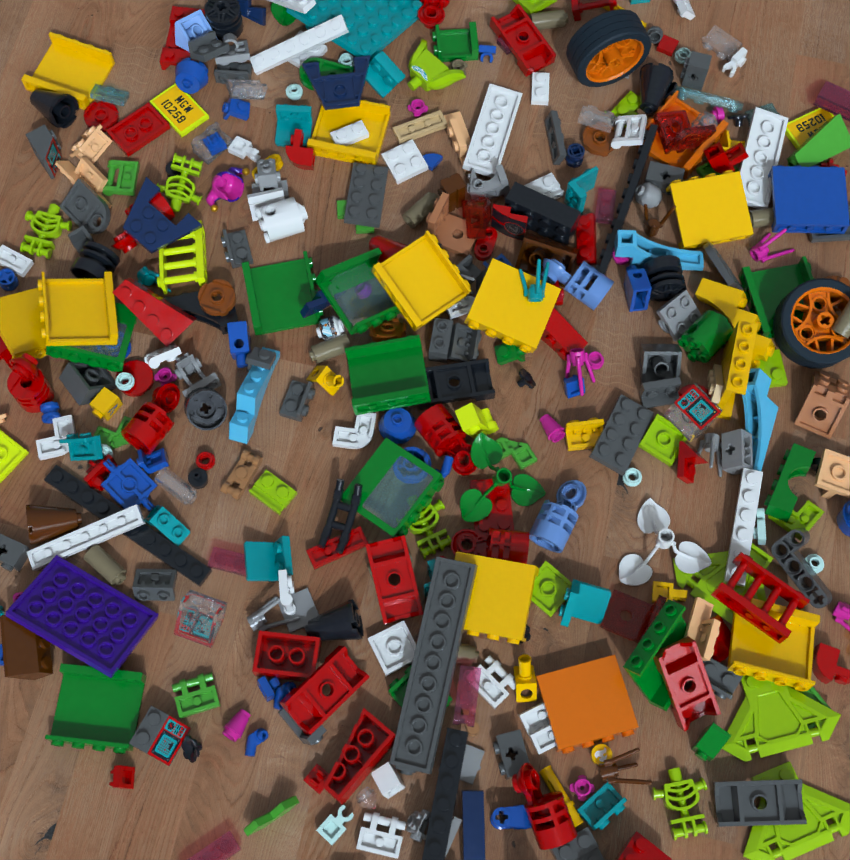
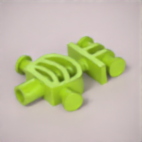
M177 153L174 154L172 162L174 164H171V169L182 172L181 175L169 177L166 181V186L159 185V183L156 185L160 188V192L165 193L166 198L172 199L170 207L174 212H180L182 203L190 204L193 201L197 203V206L200 205L203 196L195 195V184L187 177L192 175L200 178L199 171L202 170L204 161H195V158H191L190 161L187 160L186 155L182 157L178 156ZM185 163L189 164V168H185ZM188 183L192 187V190L185 186V184Z
M50 204L47 212L39 210L36 214H33L30 210L26 212L25 220H31V228L38 238L25 235L24 239L26 242L23 241L21 243V252L27 251L30 255H34L36 252L38 257L43 255L47 259L51 258L55 245L52 241L45 239L58 238L62 234V229L72 230V221L64 222L62 217L58 215L60 211L58 205Z
M417 495L407 499L410 509L417 501ZM440 499L433 506L430 503L428 507H424L418 521L412 523L408 528L414 535L425 534L427 536L417 541V547L424 559L429 554L435 555V550L438 548L443 551L445 547L451 546V538L447 535L446 528L436 533L432 531L439 523L438 511L445 509ZM435 517V521L429 525L428 523ZM396 518L397 526L402 521V519L399 520L398 518ZM428 545V547L422 549V546Z
M680 767L669 769L668 774L671 783L662 785V789L652 787V799L663 798L664 806L667 809L681 812V818L668 821L669 825L680 823L681 828L674 829V827H671L673 840H677L678 837L686 839L688 838V833H692L694 837L702 832L708 834V827L705 821H702L701 824H695V820L703 819L705 815L690 816L688 809L699 802L700 796L698 791L701 789L707 790L705 780L702 777L695 783L693 779L683 780ZM690 788L691 792L684 796V791ZM668 793L676 794V797H672ZM693 796V802L687 806L686 799ZM669 801L678 802L679 807L673 806ZM689 821L690 828L686 827L685 822Z

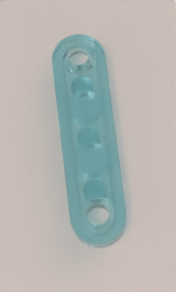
M676 86L675 92L679 91L678 99L687 100V98L694 99V103L703 105L706 102L710 103L711 107L728 108L727 111L737 113L738 110L742 111L744 105L743 102L685 87Z

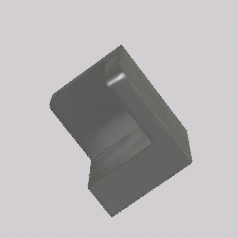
M83 225L68 234L73 247L78 253L83 249L85 242H94Z
M469 254L457 267L460 274L474 277L476 280L482 271L472 263L473 256ZM467 280L470 285L474 282L471 280Z

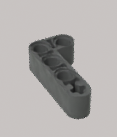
M804 528L794 529L772 545L771 552L799 590L810 600V604L815 608H823L831 603L832 594L798 551L809 542L810 534ZM796 532L802 536L801 543L795 540ZM780 544L786 547V554L780 552ZM793 560L798 562L799 570H795L792 567ZM805 577H809L812 580L811 587L805 584ZM818 588L815 592H811V590ZM820 595L824 597L822 601L818 600Z

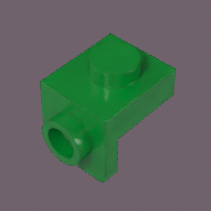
M505 343L495 346L497 363L499 365H504L517 359L521 362L525 361L526 353L522 352L519 347Z

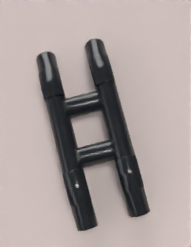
M337 479L332 504L325 527L317 544L319 548L324 549L333 529L343 531L335 549L339 554L343 553L349 542L356 513L360 506L363 487L361 484H355L351 505L340 502L344 492L345 480ZM338 509L348 512L345 524L335 521Z

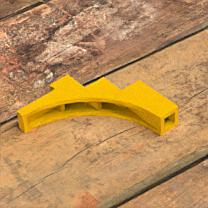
M702 278L695 293L699 301L719 311L728 319L734 329L738 321L741 320L758 324V333L761 327L758 315L742 310L745 308L748 300L744 291ZM756 334L750 369L759 368V359L767 362L768 357H772L775 350L772 339Z

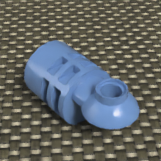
M543 259V270L545 269L546 262L550 263L547 281L555 284L558 280L565 285L564 290L580 300V302L593 311L614 283V281L585 261H583L572 276L565 271V266L556 259ZM590 281L593 282L591 286L588 288V290H586L585 287L587 286V284Z
M579 480L566 481L557 491L556 503L549 500L544 501L529 532V539L549 551L562 553L579 516L576 511L583 505L586 499L587 491L582 482Z

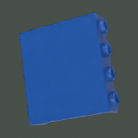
M772 166L768 174V178H771L774 211V222L771 226L772 233H779L783 229H787L785 233L845 234L850 226L845 167Z

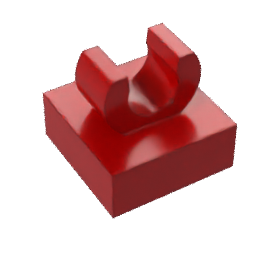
M316 764L303 781L320 795L324 790L323 786L329 773Z
M114 766V769L110 771V774H113V782H109V785L112 788L134 789L135 767Z

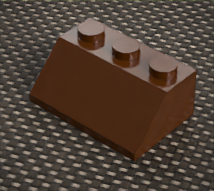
M527 232L523 238L515 268L518 270L522 269L527 274L536 275L537 260L541 259L542 274L544 271L543 259H556L565 266V271L571 275L579 249ZM559 282V286L564 288L565 285Z
M6 615L0 616L5 677L37 680L52 675L51 643L6 617Z

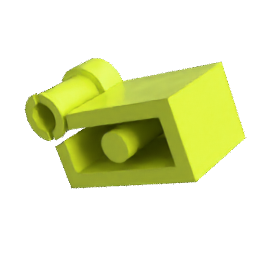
M471 402L455 410L463 432L474 439L481 432L487 436L499 429L496 421L491 416L489 408L481 410Z

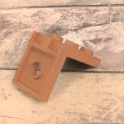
M442 192L440 198H436L434 202L433 212H429L426 223L428 225L426 231L428 230L430 234L436 236L438 243L442 244L441 249L466 258L474 246L481 231V226L449 214V194ZM455 233H460L463 237L460 239H456L453 237V235Z
M815 371L811 380V389L794 424L831 439L850 402L849 383L840 378L836 380L824 371ZM823 410L826 416L818 418L815 416V412Z

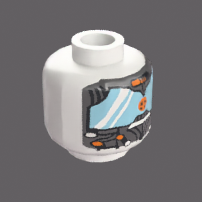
M330 316L319 321V327L316 328L318 337L326 341L343 334L345 328L340 318Z

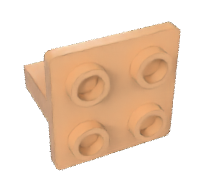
M101 124L96 127L93 125L81 135L82 139L71 147L72 152L70 156H77L79 159L87 157L94 164L111 144L112 140L100 130L103 127Z

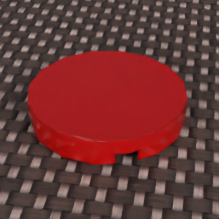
M100 100L101 102L97 103L96 101L92 102L84 111V120L89 129L93 125L96 127L101 124L103 127L100 130L106 132V130L118 123L119 112L112 102Z
M139 360L128 361L124 364L123 372L132 374L135 384L130 390L122 392L131 397L144 395L145 392L152 388L154 383V373L151 367L144 361ZM128 380L123 381L122 384H127Z

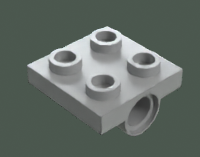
M232 33L223 36L222 42H234V45L229 46L230 51L215 57L216 65H228L231 62L244 63L250 60L247 40L238 41L237 37Z
M681 290L656 311L660 317L658 321L659 326L664 332L670 333L674 342H678V339L701 316L687 290Z

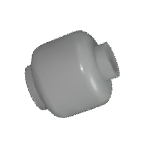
M650 182L639 185L635 190L636 202L642 206L647 204L648 209L657 207L662 200L661 189Z

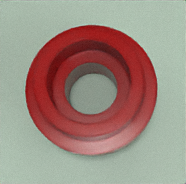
M201 452L196 457V465L204 471L210 470L215 465V457L210 452ZM205 459L209 460L207 464H203Z

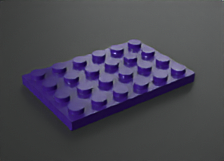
M58 555L51 560L6 611V617L110 678L114 676L158 619L159 615Z

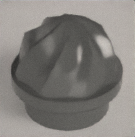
M652 26L647 30L651 43L655 44L661 41L663 31L660 27Z

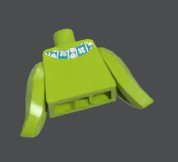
M421 38L419 45L411 55L408 65L411 80L407 85L412 91L416 90L419 86L425 91H430L431 89L440 90L466 78L462 70H449L444 63L427 50V41Z

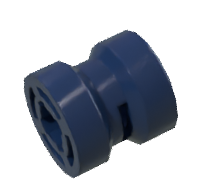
M573 143L568 147L565 161L569 167L578 168L582 165L585 149L581 144Z

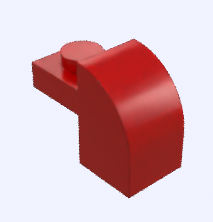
M295 129L294 134L291 135V145L293 146L286 145L285 147L287 156L297 168L314 171L315 150L303 147L304 133L301 129Z
M720 142L704 150L713 170L721 174L728 170H733L734 172L733 166L749 157L741 142L726 151Z
M819 643L813 651L812 671L814 675L824 684H828L833 679L836 683L842 685L849 684L850 670L837 666L840 649Z

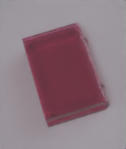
M826 81L813 105L834 115L841 114L843 119L850 121V91Z

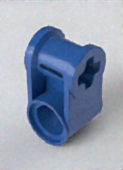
M524 805L499 807L490 816L491 825L496 829L532 828ZM499 813H501L502 817L506 818L502 822V824L500 823V820H496L495 818L499 815Z

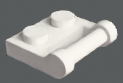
M646 114L618 116L615 121L616 130L611 141V147L619 149L621 146L643 145L647 123ZM627 124L625 137H621L623 127Z
M172 343L168 347L165 346L146 354L144 362L155 369L159 367L160 362L165 360L167 362L174 361L178 358L177 355L182 353L179 346Z
M286 569L278 570L280 602L284 607L285 614L292 616L296 612L291 596L292 593H295L294 581H292V576L288 575Z

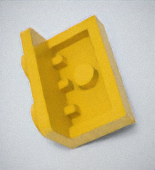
M595 417L587 421L572 420L566 423L564 432L567 450L576 451L594 448L603 429L604 419Z

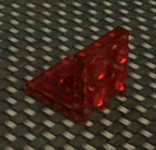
M686 110L659 112L653 115L655 125H658L657 131L665 154L675 150L677 153H682L686 149L695 151L716 132L715 125L691 127ZM671 126H673L674 128H676V129H677V132H675V131L672 129Z
M614 589L600 628L639 643L664 606L667 598L659 595L653 604H649ZM622 611L629 612L631 620L624 621L620 613Z

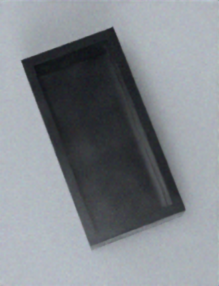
M517 182L514 183L505 198V206L511 207L510 213L528 216L527 230H532L542 237L550 238L565 245L570 243L577 230L581 211Z

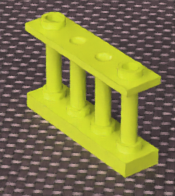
M198 220L202 224V228L179 239L193 238L195 243L173 248H166L165 246L159 250L160 276L157 277V284L159 288H162L164 295L168 294V284L195 281L199 283L200 288L205 283L208 284L206 237L202 220ZM191 252L196 254V257L190 260L167 263V256ZM193 266L197 270L193 274L167 277V270Z

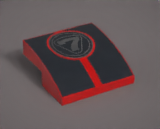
M493 204L491 226L506 236L523 241L528 216L510 213L511 207Z

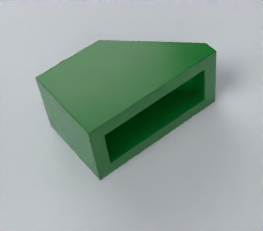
M713 722L703 730L692 750L695 751V755L702 761H711L729 740L731 734Z

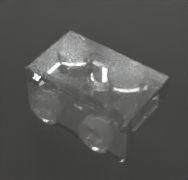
M716 25L712 27L706 37L703 36L701 38L702 46L708 51L713 50L717 53L716 56L723 61L726 59L730 62L732 56L742 46L740 41Z
M227 79L226 87L231 99L264 100L268 88L267 84H261L260 80Z
M583 105L577 122L610 133L615 125L616 116L610 111L604 110L602 112L595 106L588 105L587 107Z
M218 122L208 126L201 135L196 136L191 142L193 152L207 165L225 150L211 156L203 144V139L218 132L225 141L227 148L233 141L220 129Z

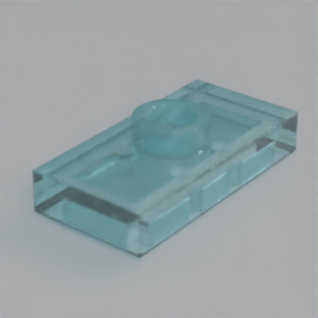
M95 84L90 92V98L124 106L129 99V92Z

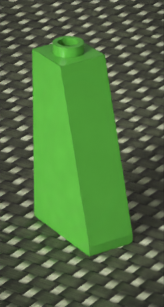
M841 114L828 119L787 158L788 166L812 167L849 149L850 134Z

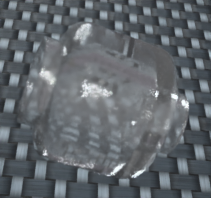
M701 112L691 123L693 134L699 138L709 137L718 126L715 115L709 112Z

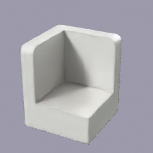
M387 762L371 773L380 792L387 799L406 788L395 767L389 764L390 762Z

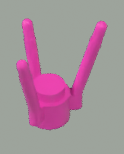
M783 229L765 242L771 236V233H768L755 246L751 247L749 252L752 259L756 262L761 260L764 263L769 259L794 252L795 250L792 248L767 256V253H769L767 246L784 234L787 229Z
M574 348L569 351L570 354H567L565 378H569L571 363L573 366H577L580 395L583 396L581 366L584 365V361L592 382L595 383L596 380L588 359V352H585L583 348Z
M838 601L832 612V615L836 617L834 621L850 632V626L843 621L844 619L847 621L850 619V605Z

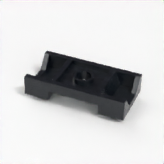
M489 359L425 368L431 402L419 404L420 410L429 409L436 404L475 399L476 401L494 399L495 389L492 386ZM452 379H457L459 381V385L451 386L449 384V381Z

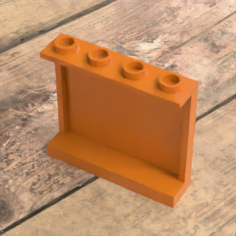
M677 90L673 95L667 97L664 106L658 108L655 116L647 120L645 130H649L651 124L658 125L649 156L662 164L685 169L683 178L687 179L705 158L704 150L720 140L727 130L729 123L722 120L720 124H717L708 117L704 118L703 114L677 98L679 93Z
M615 655L536 676L537 688L539 687L557 746L556 752L562 751L563 754L575 751L574 747L582 745L583 749L594 746V742L599 740L606 743L615 740L614 736L622 734V737H627L635 734L634 730L639 727Z

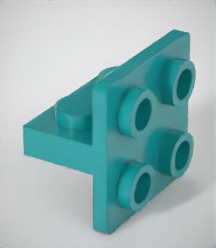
M381 51L370 61L366 81L381 98H384L405 78V74L384 51Z

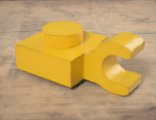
M653 581L651 602L665 604L668 599L685 602L688 591L673 589L674 583Z

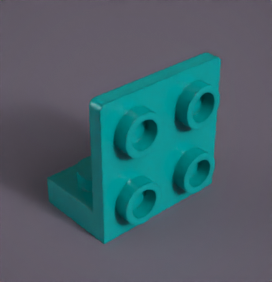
M597 166L585 170L581 176L574 177L568 182L564 203L581 211L580 215L583 214L587 197L586 192L595 186L599 170Z
M281 536L275 542L246 541L244 543L247 581L279 582L278 570L285 569L289 576L293 575L289 536Z

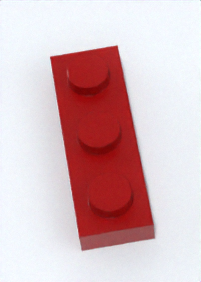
M594 213L580 215L577 226L578 266L583 261L589 265L597 264L596 216Z
M361 526L351 530L349 542L342 554L335 551L341 535L328 540L324 549L319 548L317 545L307 549L306 552L314 570L366 547L365 544L369 543Z

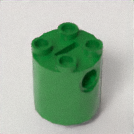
M707 310L678 339V344L687 352V357L690 361L707 363L728 342L733 329L724 315Z

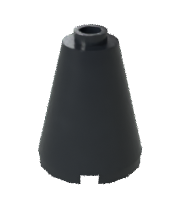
M647 63L641 67L639 72L640 108L647 114L658 110L674 79L673 70L662 63L658 65Z
M36 89L32 92L30 96L31 104L55 127L64 129L71 126L76 120L77 116H75L76 110H79V106L75 97L65 93Z
M354 599L348 600L309 620L308 625L305 626L307 636L320 637L321 640L362 639V636H364L361 616H358L357 611H355L359 609Z

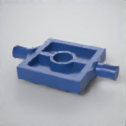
M131 458L117 467L110 459L103 463L111 473L101 483V486L123 509L136 504H142L149 512L155 508L148 499V496L158 485Z

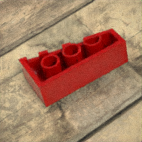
M131 277L125 279L112 292L166 347L197 319Z
M553 308L541 340L551 347L561 359L567 361V354H570L569 351L571 349L584 348L588 342Z

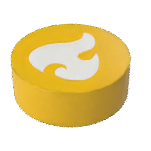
M598 744L591 750V760L598 766L603 764L604 760L612 759V751L605 744Z

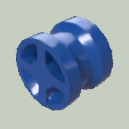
M8 268L0 270L1 288L5 291L15 290L19 285V280L15 273Z
M46 402L40 405V411L43 413L41 417L43 423L52 424L53 418L61 417V414L58 412L60 409L59 403Z

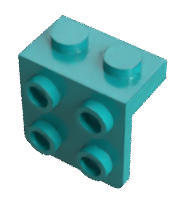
M276 104L277 128L275 145L286 147V145L293 146L291 145V135L294 134L295 129H301L304 133L303 147L307 148L308 138L311 139L312 107Z
M573 579L570 588H566L563 600H566L565 605L561 604L558 614L561 617L560 625L568 627L571 617L601 624L611 597V590Z

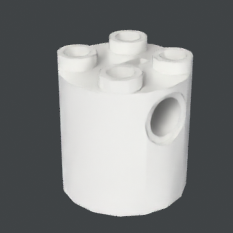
M294 197L255 209L258 219H261L258 221L261 231L266 232L263 233L266 243L305 231L303 223L308 219L304 205L296 202Z

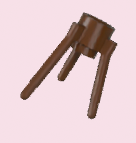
M644 204V232L649 238L658 234L659 228L663 227V224L676 206L673 205L659 222L655 218L648 219V206Z
M639 748L625 752L612 759L604 760L603 764H599L602 781L608 780V784H652L651 780L615 778L619 776L618 771L638 766L637 763L617 766L615 762L639 752Z

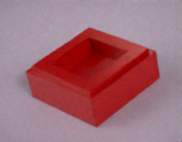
M663 35L656 51L672 57L679 41Z

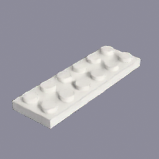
M489 84L462 169L472 172V168H474L475 173L491 178L495 176V166L501 165L523 93Z
M758 107L753 110L744 147L749 157L740 163L739 171L747 206L763 209L768 208L772 192L771 178H768V174L772 166L778 165L789 118Z

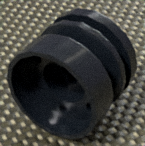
M208 0L204 8L206 20L212 30L215 31L217 39L222 41L223 36L228 33H232L238 38L243 32L244 27L239 2L237 0Z
M87 241L79 253L80 257L75 259L70 271L77 279H100L104 277V272L114 273L120 259L113 251L102 244Z
M666 255L656 257L643 265L642 268L645 269L652 287L651 300L659 302L668 301L681 290H687L685 279L682 275L681 261L677 256Z
M199 387L187 395L184 402V412L189 422L196 428L204 431L213 430L225 421L227 404L216 390L209 387ZM203 403H206V405L209 406L207 407L206 412L200 409L201 407H203Z

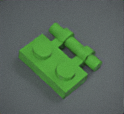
M212 672L205 675L201 673L195 678L188 680L185 678L179 680V683L172 684L173 692L182 691L181 696L174 697L180 719L221 706L216 686L207 687V682L214 680ZM200 685V690L189 693L190 687Z

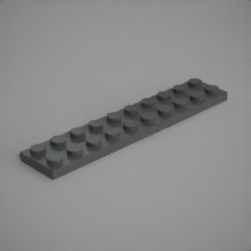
M436 557L389 764L432 774L478 565Z

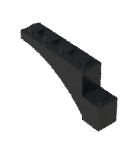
M199 290L191 293L185 292L174 297H164L171 304L178 306L184 312L197 318V321L219 329L223 335L228 334L227 323L239 322L235 306L226 316H212L204 312L198 300Z

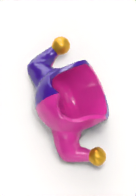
M230 167L227 171L219 172L214 176L212 189L206 197V202L211 207L212 212H217L218 206L215 205L217 200L223 199L234 202L241 197L244 190V182L238 175H249L250 170L248 168Z

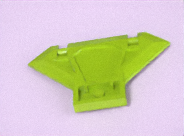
M752 543L750 557L766 569L774 558ZM729 550L708 554L712 562L711 565L693 574L684 573L679 570L675 564V558H673L677 585L682 589L685 585H688L693 589L690 593L691 596L694 598L700 597L713 604L712 611L732 625L733 610L711 595L713 590L721 582H724ZM747 573L745 586L736 585L734 591L744 596L755 578ZM693 575L700 579L698 583L691 578ZM763 584L758 588L753 597L754 599L766 601Z
M745 675L740 681L745 699L727 731L731 734V737L722 749L747 762L752 760L751 753L758 752L760 758L812 745V737L819 736L822 742L830 739L841 714L787 685L778 686L774 682L767 680L758 681L752 676ZM815 722L816 728L809 729L807 725ZM754 739L755 744L747 745V740Z
M790 761L751 777V781L798 779ZM802 784L803 811L807 824L752 826L743 857L750 860H775L781 856L783 860H791L834 841L832 834L837 831L841 837L848 835L850 831V803ZM760 797L761 800L758 806L760 810L766 806V801L763 797ZM831 818L833 824L828 825L826 820ZM775 843L777 848L771 850L769 845Z

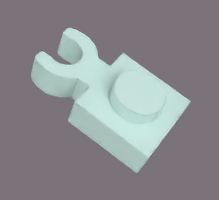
M757 508V527H754L753 539H757L758 545H766L764 508Z
M345 805L338 809V816L336 818L330 814L316 830L332 846L347 830L343 826L344 822H349L354 817L353 813L348 817L342 816V812L346 808Z

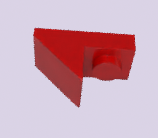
M679 441L677 478L687 484L694 483L695 465L708 462L693 447L684 441Z

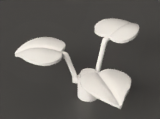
M649 498L640 508L637 524L643 533L650 534L654 532L655 535H658L656 545L644 561L637 554L626 555L619 564V580L629 586H638L646 583L653 573L652 568L647 563L659 548L668 549L672 546L674 553L677 554L675 564L684 573H697L709 567L712 562L708 554L693 542H681L677 550L676 542L673 541L675 535L672 530L668 529L670 517L667 511Z

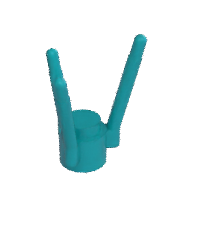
M541 259L537 260L536 284H531L529 289L527 288L523 270L519 269L524 297H528L529 302L543 301L549 262H546L542 284L540 285Z
M144 266L137 273V282L146 286H150L153 283L157 284L155 276L159 277V274Z

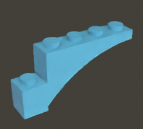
M617 230L615 257H629L630 265H636L637 269H641L647 261L653 258L672 255L680 258L682 270L703 271V251H691L661 245L636 233V230Z
M262 347V349L276 353L273 365L270 370L254 365L249 370L237 392L236 411L229 422L230 440L245 444L249 442L254 432V426L266 388L280 358V351Z
M760 368L750 369L746 394L742 395L745 413V431L752 434L753 470L761 471L779 407L767 397L772 379Z

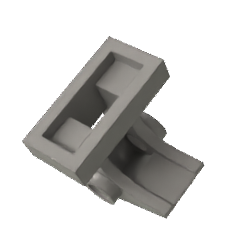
M275 159L257 160L258 173L254 174L255 183L252 184V194L263 192L265 189L283 188L285 199L289 198L287 180H281L280 171H276Z
M502 164L495 166V176L487 181L478 179L474 168H472L471 174H468L470 183L467 184V193L471 195L472 200L486 201L504 195L506 198L510 187Z
M187 352L184 356L176 359L177 363L175 364L176 369L174 372L178 379L181 380L183 378L189 387L182 391L185 399L196 388L209 387L216 389L221 386L215 372L207 377L200 369L202 364L197 357L194 358L193 354L189 355ZM197 372L201 380L192 384L188 377Z
M422 809L421 812L414 811L409 816L406 831L411 833V839L420 843L422 840L426 841L427 835L423 833L430 821L431 812ZM455 816L451 824L446 856L462 822L461 819Z

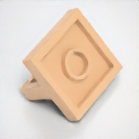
M826 448L822 451L814 486L823 489L821 497L829 499L838 494L850 499V457Z

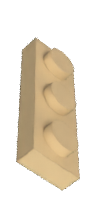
M441 110L395 126L393 127V133L399 145L409 140H415L447 128V122Z
M714 364L713 369L708 371L707 387L709 388L708 394L711 395V402L719 404L724 381L722 366Z

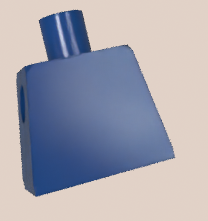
M630 265L626 268L624 291L629 312L647 310L652 290L647 273L643 268L637 269L636 265Z
M246 321L229 322L227 327L231 356L236 360L237 368L248 367V364H245L248 353L252 352L248 324Z

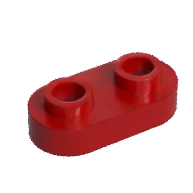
M484 227L478 236L474 255L480 261L489 260L492 256L498 236L496 229L493 227Z

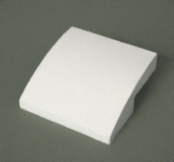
M543 702L518 714L538 754L556 746Z

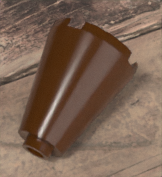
M26 505L30 544L78 529L79 524H82L81 512L77 513L76 509Z

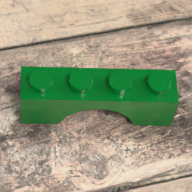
M795 443L791 450H786L783 460H786L785 465L780 464L777 475L780 477L778 480L774 479L770 488L774 492L772 495L768 494L764 503L767 506L765 514L788 522L798 499L790 490L788 480L798 476L806 477L816 451Z

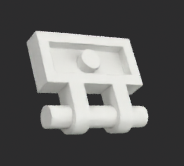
M489 655L485 662L490 667L485 669L480 664L465 680L495 710L509 696V693L504 688L509 685L515 690L516 683L515 677L511 673L508 674L501 667V663L498 660L495 661ZM496 672L503 680L499 683L491 675L492 673Z
M365 812L363 821L371 822L370 829L361 827L356 849L398 859L403 837L395 835L396 829L405 831L406 822L398 820V817L392 816V818L380 816V813L377 812L373 814ZM377 825L390 827L389 833L377 831Z

